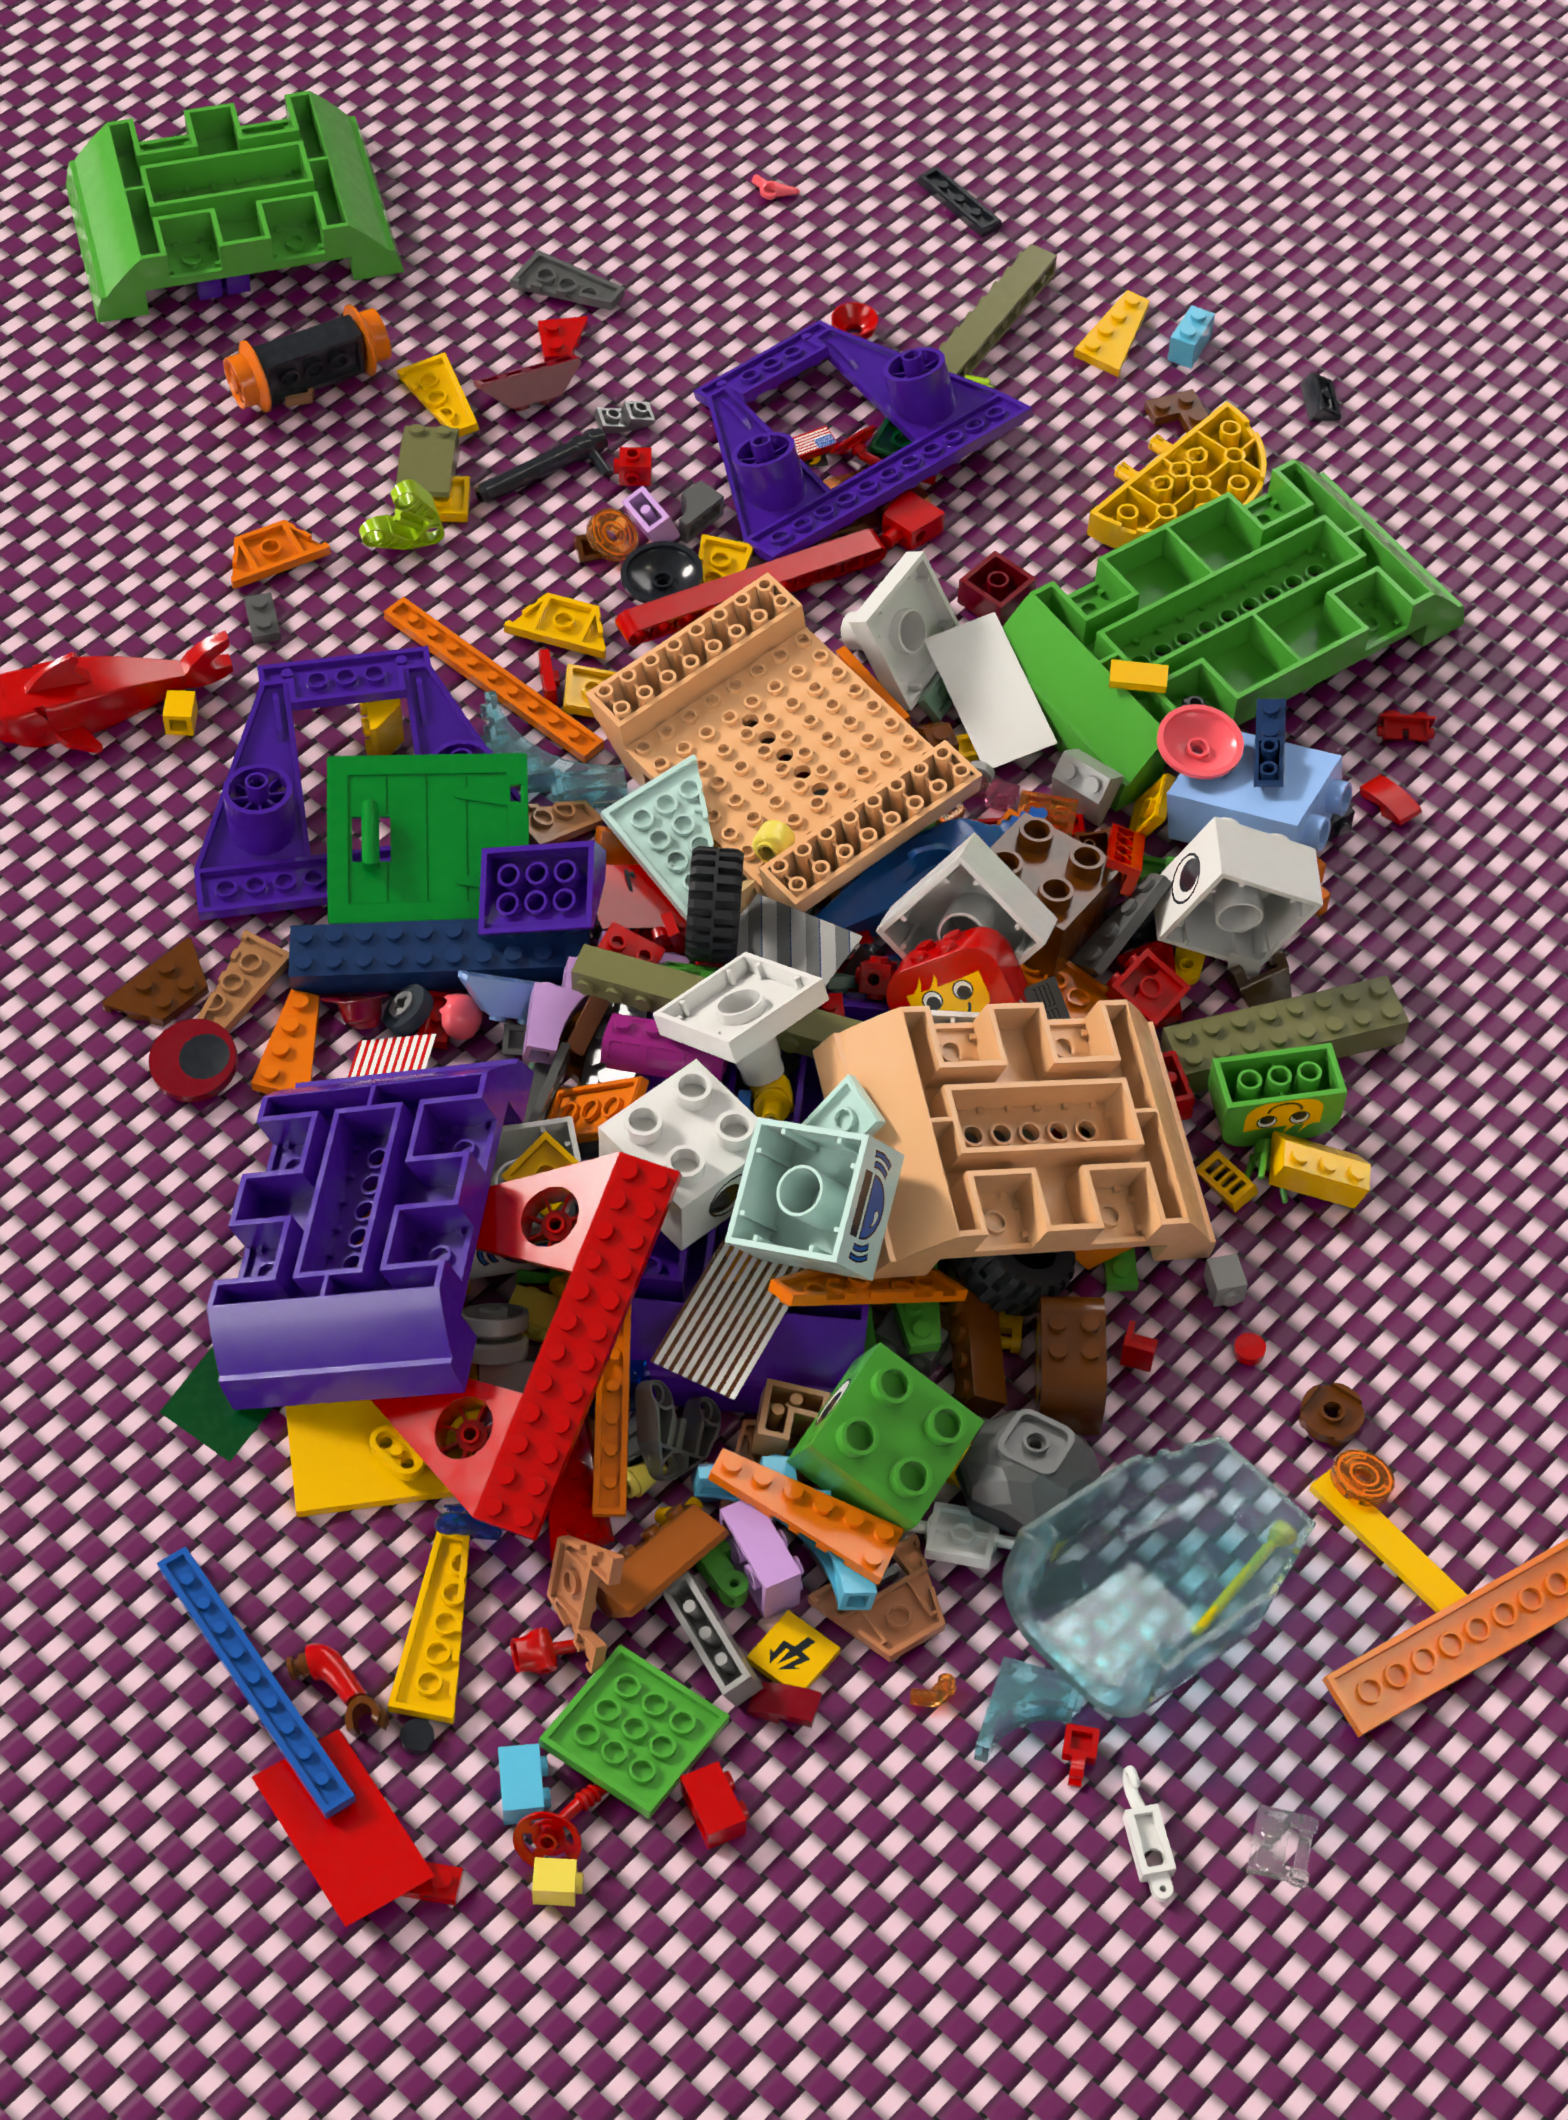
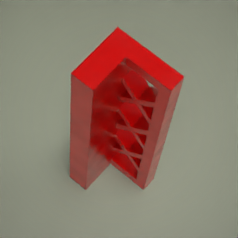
M1113 823L1109 833L1105 867L1123 873L1120 894L1131 898L1142 872L1145 835Z

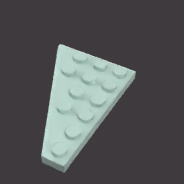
M694 754L601 811L603 821L686 922L692 850L698 846L714 847L702 790V781L700 779L697 758Z

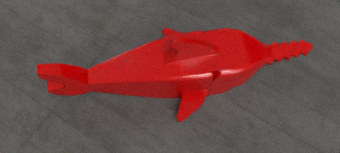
M226 630L198 642L186 652L180 661L122 656L77 657L76 653L71 652L56 660L32 665L31 668H22L0 674V741L16 743L31 748L60 743L69 749L101 753L103 746L92 735L93 733L116 725L165 700L167 690L179 691L186 688L206 686L232 673L233 665L229 654H221L230 647Z

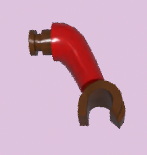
M313 1643L306 1645L305 1652L298 1654L296 1659L293 1656L286 1658L287 1670L292 1681L298 1680L299 1675H302L303 1678L312 1676L314 1681L322 1680L335 1691L347 1706L345 1724L347 1731L352 1736L360 1734L359 1720L367 1713H372V1722L386 1731L387 1726H389V1717L386 1710L371 1697L367 1696L349 1664L335 1649L327 1645Z

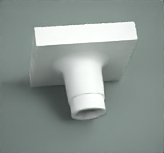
M924 551L906 552L859 610L851 611L845 615L841 624V637L848 649L864 651L879 683L905 711H911L938 674V669L924 639L960 624Z
M744 952L654 1012L653 1017L660 1035L735 1063L743 1083L748 1086L757 1087L774 1082L784 1072L776 1036L827 1002L829 997L822 978Z

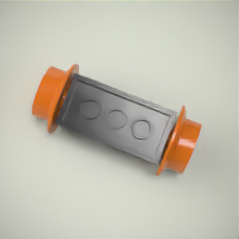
M348 304L344 307L342 317L254 347H251L246 340H242L239 342L238 354L224 358L223 366L229 388L238 406L241 409H246L258 405L263 412L267 413L271 411L273 404L285 401V397L308 392L310 388L316 390L363 373L370 377L374 376L377 363L391 358V344L386 327L374 308L358 312L354 306Z

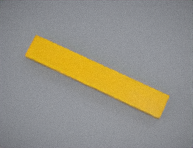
M1334 1467L1310 1485L1309 1491L1436 1613L1467 1596L1454 1581L1364 1495L1350 1489L1341 1480L1338 1471ZM1343 1476L1344 1480H1345L1351 1487H1353L1354 1489H1356V1488Z

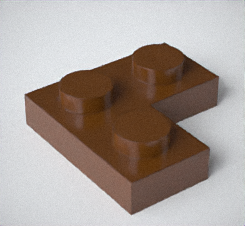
M1193 389L1146 400L1144 404V409L1154 426L1179 420L1186 433L1209 416Z

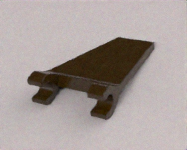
M1281 948L1266 961L1271 970L1247 980L1241 965L1229 969L1231 975L1227 976L1226 980L1232 988L1238 991L1248 1007L1292 998L1289 965Z

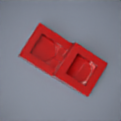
M1381 774L1360 786L1361 797L1379 805L1381 816L1400 826L1422 813L1421 807L1407 792Z

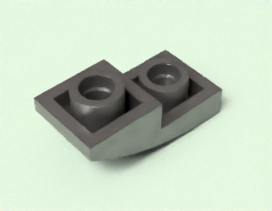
M624 401L622 409L597 407L594 414L598 428L604 434L638 430L655 423L649 402Z

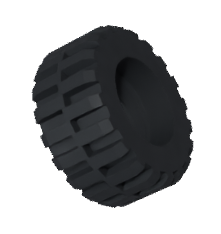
M698 846L692 850L685 957L691 961L729 963L737 958L744 853L739 849Z
M1072 1251L1017 1254L1023 1264L1018 1262L1012 1255L953 1258V1262L958 1265L956 1271L959 1277H963L966 1281V1288L978 1296L976 1299L983 1304L988 1303L991 1305L990 1309L996 1312L1005 1311V1315L1029 1316L1037 1313L1040 1295L1058 1296L1070 1284V1280L1075 1272V1253Z

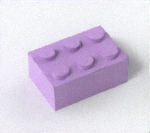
M739 1500L720 1509V1524L730 1533L725 1540L731 1547V1563L736 1570L743 1572L747 1576L748 1592L763 1619L766 1620L800 1604V1590L803 1589L801 1575L804 1574V1570L799 1558L796 1555L792 1557L788 1551L787 1538L781 1529L776 1530L772 1523L773 1517L769 1518L756 1510L751 1504Z

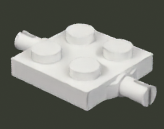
M935 1501L933 1513L928 1518V1521L920 1520L916 1527L908 1530L909 1532L925 1534L926 1548L924 1558L987 1570L990 1569L991 1558L997 1547L1016 1551L1019 1539L1018 1537L999 1534L998 1527L971 1515L968 1507Z

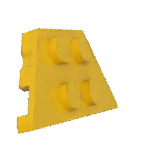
M546 593L535 604L524 608L519 618L513 622L507 620L504 623L505 633L602 659L606 657L600 608L597 605Z

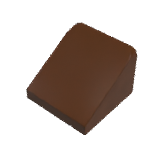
M596 532V536H597L598 540H599L600 543H601L602 540H601V538H600L598 532ZM593 533L574 536L573 542L580 563L607 558L605 550L598 544Z

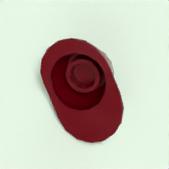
M339 994L323 996L320 999L326 1002L337 1003L343 1021L352 1028L361 1030L374 1028L379 1025V1018L382 1015V997L388 996V994L380 996Z

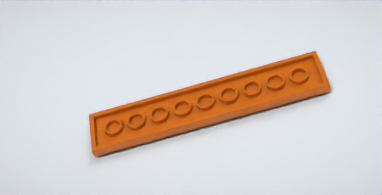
M1568 1539L1326 1675L1322 1679L1323 1683L1358 1738L1568 1618Z

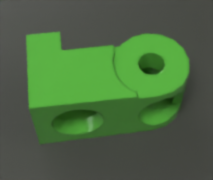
M724 1539L696 1563V1568L725 1606L737 1608L742 1606L748 1598V1579L743 1572L736 1570L730 1562L731 1547Z

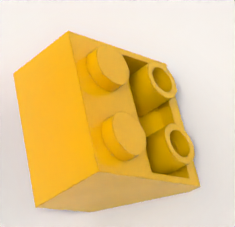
M400 698L359 703L361 716H366L361 718L363 735H365V738L369 737V739H365L366 754L391 755L404 741Z

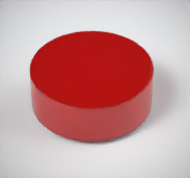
M1255 1333L1241 1334L1234 1344V1356L1244 1365H1257L1264 1359L1266 1343L1262 1337Z

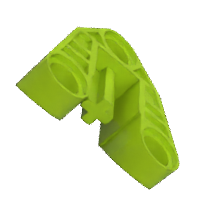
M411 479L398 483L391 490L390 495L396 507L394 516L386 514L372 517L359 528L364 545L374 548L409 550L436 544L445 536V531L432 495L415 480ZM431 528H437V530L433 532L427 531Z

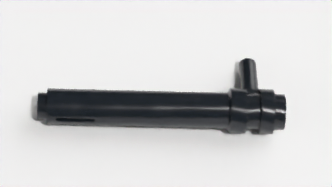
M590 428L584 431L582 436L577 434L569 438L567 443L479 483L478 487L475 488V494L481 503H490L577 461L581 463L588 459H591L604 478L609 477L612 474V470L600 455L608 447L606 435L600 428Z

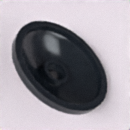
M669 541L652 542L640 546L626 557L621 567V582L625 591L632 598L641 603H647L701 585L703 565L699 556L685 545Z

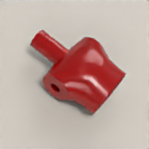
M544 1627L534 1629L525 1636L512 1638L510 1643L511 1656L517 1673L533 1672L541 1675L552 1673L557 1670V1655L576 1652L573 1639L553 1642L548 1628Z

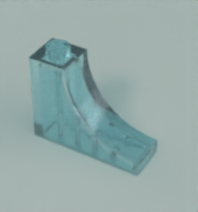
M1004 1656L978 1736L974 1759L987 1763L990 1754L998 1742L1008 1733L1025 1724L1037 1721L1071 1723L1073 1713H1080L1083 1706L1085 1693L1080 1692L1082 1679Z

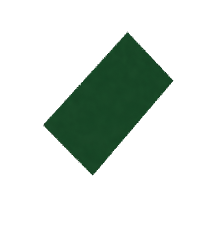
M212 1346L159 1413L230 1463L273 1407L233 1410L218 1383L219 1372Z

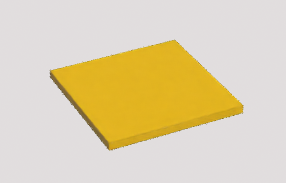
M471 1363L468 1378L478 1381L476 1364ZM371 1400L285 1406L297 1517L455 1497L425 1462L424 1471L418 1478L405 1481L397 1478L372 1454L369 1443L372 1431L379 1426L393 1425ZM480 1409L466 1412L468 1419L476 1420ZM462 1416L458 1417L451 1427L458 1429L460 1424L464 1422ZM448 1431L446 1446L456 1441V1433ZM386 1443L383 1444L381 1447L389 1448L391 1447V1444ZM458 1448L448 1453V1456L451 1459H461L464 1450ZM406 1464L403 1466V1468L413 1467L412 1464Z

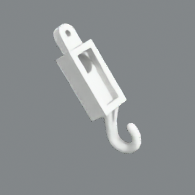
M1128 1765L1123 1770V1785L1131 1809L1124 1811L1122 1819L1140 1883H1149L1153 1898L1159 1902H1166L1173 1893L1171 1877L1175 1874L1176 1865L1159 1805H1145L1138 1791L1140 1787L1138 1773L1134 1766ZM1155 1850L1160 1853L1163 1864L1149 1867L1144 1855L1148 1851Z

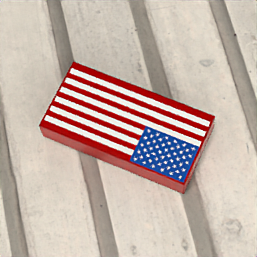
M827 426L793 437L799 458L803 462L829 453L838 445V442Z

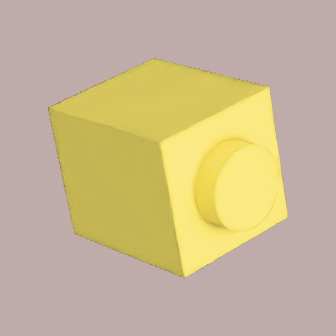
M535 1857L532 1885L533 1904L575 1906L576 1894L583 1893L584 1873L577 1871V1859Z

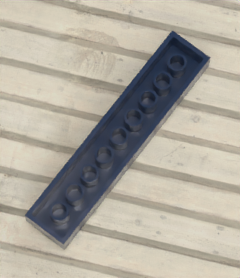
M479 919L290 926L288 977L291 989L311 994L400 991L411 984H418L426 990L466 989L458 977L459 970L562 985L564 969L569 956L577 957L583 944L591 945L590 929L480 936L478 935Z

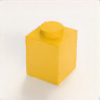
M167 690L163 710L165 734L194 736L198 714L195 691Z

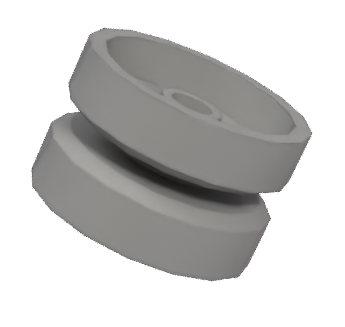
M486 1303L471 1305L462 1309L461 1316L477 1335L472 1358L473 1364L504 1365L525 1360L530 1356L529 1338L522 1334L529 1328V1312L527 1308L507 1303Z

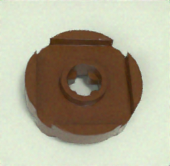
M1331 1382V1386L1315 1385L1305 1393L1302 1399L1299 1424L1316 1440L1328 1443L1332 1447H1340L1346 1441L1356 1437L1362 1428L1365 1419V1411L1361 1405L1362 1400L1353 1389L1341 1383ZM1334 1408L1338 1410V1417H1328L1324 1410L1331 1411Z

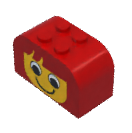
M974 927L963 932L960 929H956L943 936L944 939L935 942L929 939L918 944L916 949L909 952L903 958L891 978L886 991L887 1004L890 1010L908 1006H930V1010L981 1012L986 1004L1018 1003L1028 982L1008 940L1000 932L992 928Z

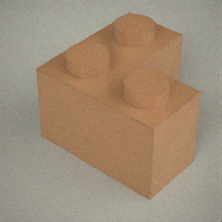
M767 1378L760 1398L750 1453L763 1456L773 1454L784 1456L790 1439V1433L803 1436L831 1393Z

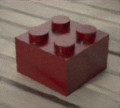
M994 551L959 579L957 603L979 618L995 612L1003 627L1029 593L1036 590L1037 578L997 551Z

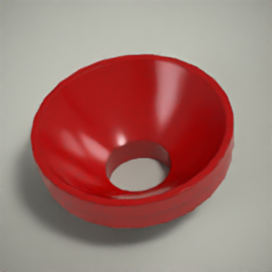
M849 302L838 306L833 311L831 326L845 332L853 328L858 329L861 333L853 335L868 339L877 330L878 315L872 307L866 304Z

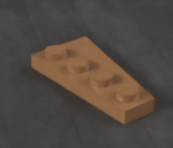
M244 930L240 945L232 952L226 971H222L218 978L219 984L215 991L210 993L197 1019L213 1021L221 1025L229 1033L289 967V952Z

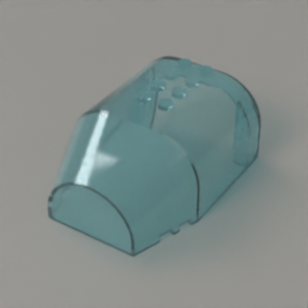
M1221 1436L1186 1443L1183 1450L1169 1452L1168 1448L1161 1449L1156 1456L1144 1458L1142 1454L1135 1455L1019 1530L1003 1569L1002 1584L1004 1597L1010 1615L1023 1637L1087 1701L1110 1715L1121 1718L1135 1717L1258 1629L1316 1523ZM1217 1605L1216 1612L1209 1624L1205 1627H1198L1199 1620L1211 1608Z

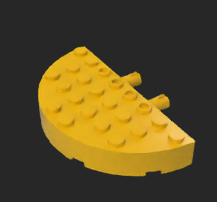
M1226 401L1174 444L1156 434L1150 440L1148 449L1159 456L1139 472L1125 462H1121V465L1117 466L1114 476L1125 482V484L1090 511L1087 535L1117 549L1227 492H1230L1243 505L1261 497L1267 463L1264 444L1259 433L1254 432L1249 425V419L1241 411Z

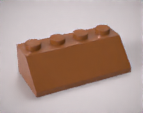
M676 1504L664 1514L666 1517L664 1521L659 1525L655 1523L649 1526L640 1534L642 1539L634 1546L629 1544L618 1552L625 1557L620 1584L608 1586L601 1580L597 1588L596 1603L607 1618L633 1617L730 1535L728 1530L696 1504Z

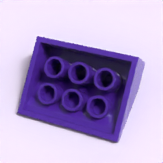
M595 840L482 848L478 935L593 929L605 883L606 850Z

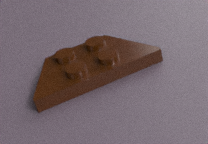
M187 937L102 1001L103 1010L111 1013L113 1010L127 1013L128 1018L139 1021L146 1020L150 1024L164 1027L208 994V985L192 939Z

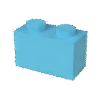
M1191 305L1170 338L1167 360L1191 369L1212 337L1215 313Z
M539 1743L498 1747L504 1825L518 1824L523 1817L531 1813L545 1812L546 1808H551L550 1787L543 1788L542 1777L549 1776L547 1755L540 1756Z

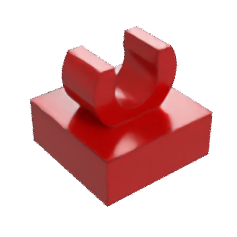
M672 911L660 915L664 926L655 927L651 930L656 944L665 949L672 944L678 954L685 951V940Z

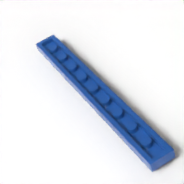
M185 1546L157 1562L159 1571L326 1820L356 1802L355 1795L187 1547Z

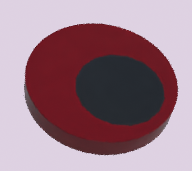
M187 1019L171 1025L157 1037L149 1054V1070L156 1086L166 1096L181 1102H199L214 1097L229 1085L237 1070L238 1052L231 1035L221 1025L206 1019Z

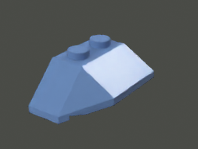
M462 970L458 971L459 979L480 1010L490 1015L489 1019L507 1022V1018L518 1019L517 1023L527 1024L530 995L536 981Z

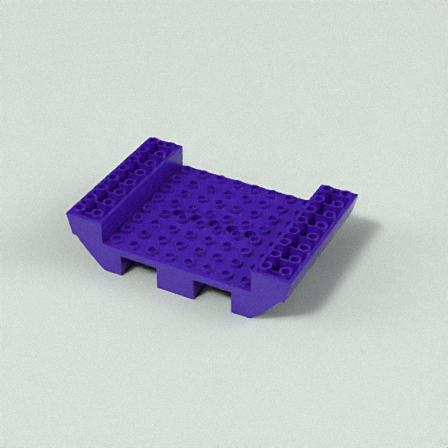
M516 1058L296 1083L295 1088L279 1090L262 1098L256 1123L273 1143L266 1172L242 1174L228 1226L246 1247L238 1278L214 1280L207 1304L210 1334L219 1372L218 1383L233 1410L464 1393L466 1391L477 1335L461 1314L503 1125L522 1124L524 1122L534 1072L525 1063ZM382 1158H384L383 1162L380 1165L375 1166V1164L379 1163L382 1160ZM377 1184V1188L374 1191L368 1192ZM371 1210V1213L368 1217L362 1218ZM364 1237V1242H362L359 1245H355Z

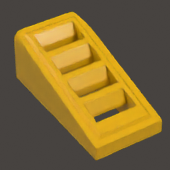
M1218 1150L1195 1168L1197 1175L1235 1213L1258 1194L1256 1185ZM1218 1161L1220 1165L1208 1174L1206 1170ZM1226 1169L1228 1172L1216 1181L1214 1178ZM1233 1176L1235 1179L1223 1188L1222 1185ZM1239 1184H1241L1242 1187H1241L1238 1191H1236L1233 1195H1231V1194L1229 1193V1192L1232 1191L1236 1186H1238Z

